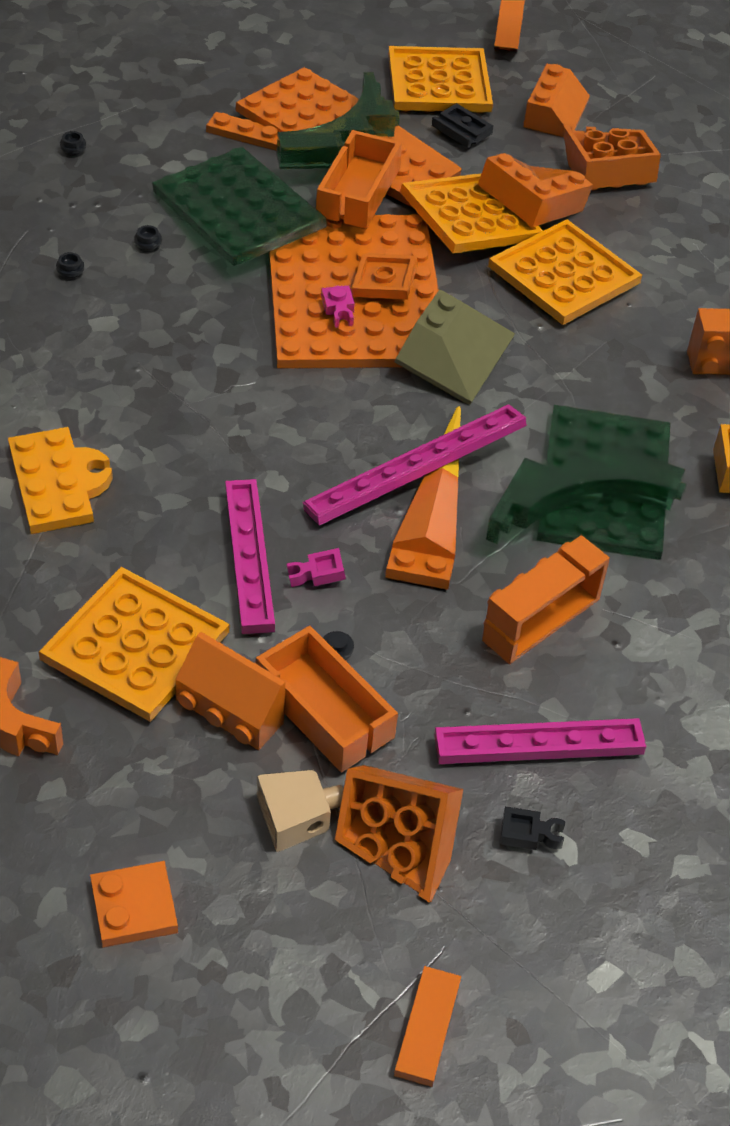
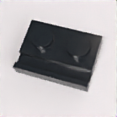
M457 103L442 111L439 117H432L431 126L467 148H470L472 143L477 144L493 133L492 124Z

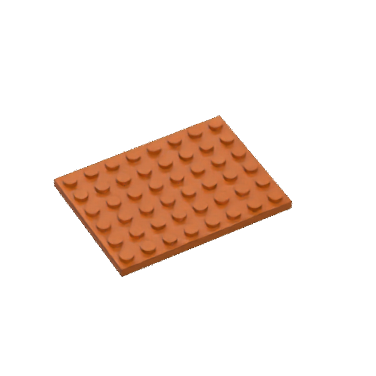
M311 214L267 215L277 368L402 367L395 363V359L414 325L439 291L428 224L418 214L374 215L368 228L365 229L345 224L344 219H340L339 222L331 221ZM362 254L417 256L418 266L408 300L353 297L355 303L353 326H349L347 320L341 319L339 320V327L335 328L333 322L334 314L326 315L321 299V288L349 285L352 294V286Z

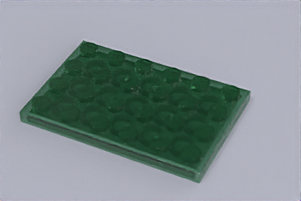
M243 147L234 148L230 152L217 157H211L205 162L189 166L185 170L172 175H166L162 179L152 182L153 192L233 266H237L327 227L325 216Z
M554 405L536 541L563 545L565 542H572L582 535L601 551L661 560L664 544L671 422Z

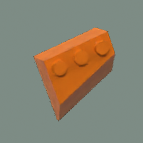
M563 125L568 165L572 171L583 174L585 179L593 184L592 190L604 187L620 188L623 185L633 184L646 185L647 183L657 182L661 154L644 130L612 128L609 132H602L596 130V127L586 126V131L572 130L571 125Z
M366 765L348 768L335 840L370 864L374 863L390 873V877L400 884L405 883L419 893L418 896L427 902H432L451 861L463 789Z

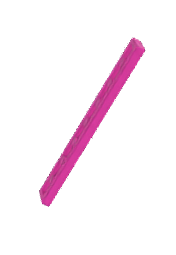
M509 404L305 500L303 502L304 511L320 526L527 426L526 417Z

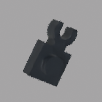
M505 806L500 845L536 850L539 841L551 849H561L564 837L555 836L551 832L563 833L565 821L559 818L540 821L541 812Z

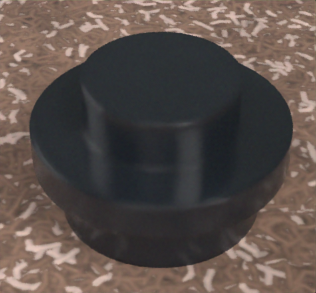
M69 131L63 134L60 147L64 152L76 155L85 150L86 140L80 132Z
M145 225L138 228L134 236V242L144 250H152L161 244L162 236L156 227Z
M67 252L60 255L56 263V270L62 276L73 278L84 271V262L78 254Z
M333 631L323 637L345 661L352 655L354 641L348 634Z

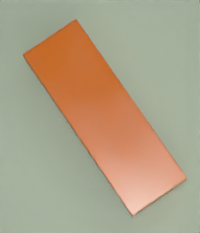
M424 966L396 1064L395 1077L433 1087L461 976Z

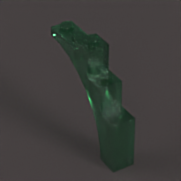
M364 72L362 95L356 105L344 115L317 127L298 131L278 132L276 155L280 170L330 168L352 130L380 137H394L395 126H399V111H395L392 100H385L384 96H381L380 82H376L374 72Z

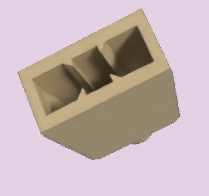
M313 770L257 776V798L276 852L325 833L329 829L330 809L341 807L344 790L341 784L323 789L317 773Z

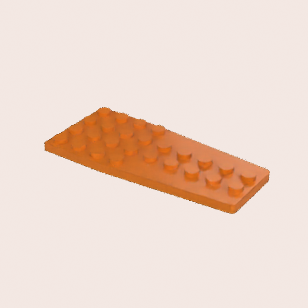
M305 67L236 102V112L253 122L265 126H274L277 128L278 134L286 138L287 134L298 140L297 145L318 155V159L329 165H332L352 130L402 142L400 169L386 194L408 206H411V204L400 193L402 183L461 176L462 169L460 166L367 105L365 101L358 99L346 90L339 88L329 80L320 77Z

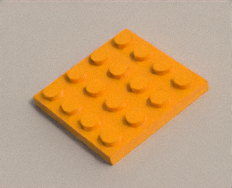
M389 46L388 58L394 110L404 112L411 110L426 112L444 111L457 103L470 112H492L493 100L484 48Z
M481 173L406 182L401 185L400 193L452 253L514 245L543 231L539 226H530L478 186Z
M568 219L489 258L488 263L490 269L562 325L641 283L642 279L641 273Z
M120 567L39 651V659L151 722L176 694L175 679L196 636L203 632L216 641L221 642L228 635L230 624L133 572Z

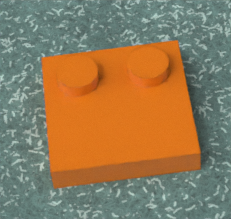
M362 254L352 286L353 297L408 300L418 266L417 256Z
M165 861L90 874L102 948L178 933V923Z

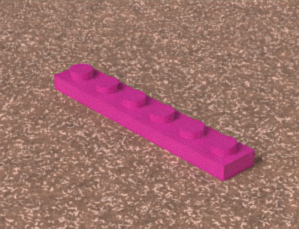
M257 480L225 481L242 634L275 632V618Z
M639 718L435 727L434 733L438 764L644 755L646 749Z

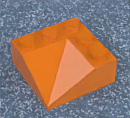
M505 153L486 159L478 182V186L532 227L582 212L593 187V184L586 180L585 176L579 172L529 166Z

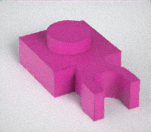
M349 285L321 288V299L326 315L334 314L333 322L335 328L339 327V320L341 319L347 320L349 326H353L355 303Z
M339 548L309 554V562L287 563L291 587L300 586L308 580H313L314 586H319L346 579Z

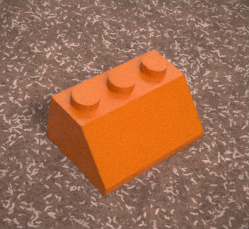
M546 64L527 101L524 128L564 137L563 125H571L572 130L576 129L590 95L571 69L564 68L558 64Z
M200 632L196 636L175 679L176 700L185 709L193 710L205 717L211 725L221 727L233 734L239 742L246 745L249 744L255 749L260 750L284 723L286 681L205 633Z

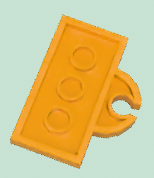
M69 427L8 438L31 534L94 522L89 499L99 496L106 491L113 478L110 461L105 454L89 447L74 448ZM93 469H104L98 473L90 472Z

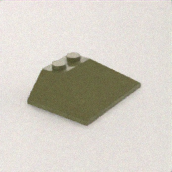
M439 289L414 325L396 357L395 363L464 403L471 405L515 333Z

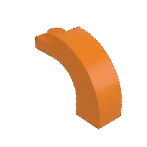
M501 0L494 49L518 52L525 0Z
M0 657V748L16 756H20L25 746L37 752H48L58 755L63 746L61 723L26 714L12 705L11 702L21 685L19 662Z

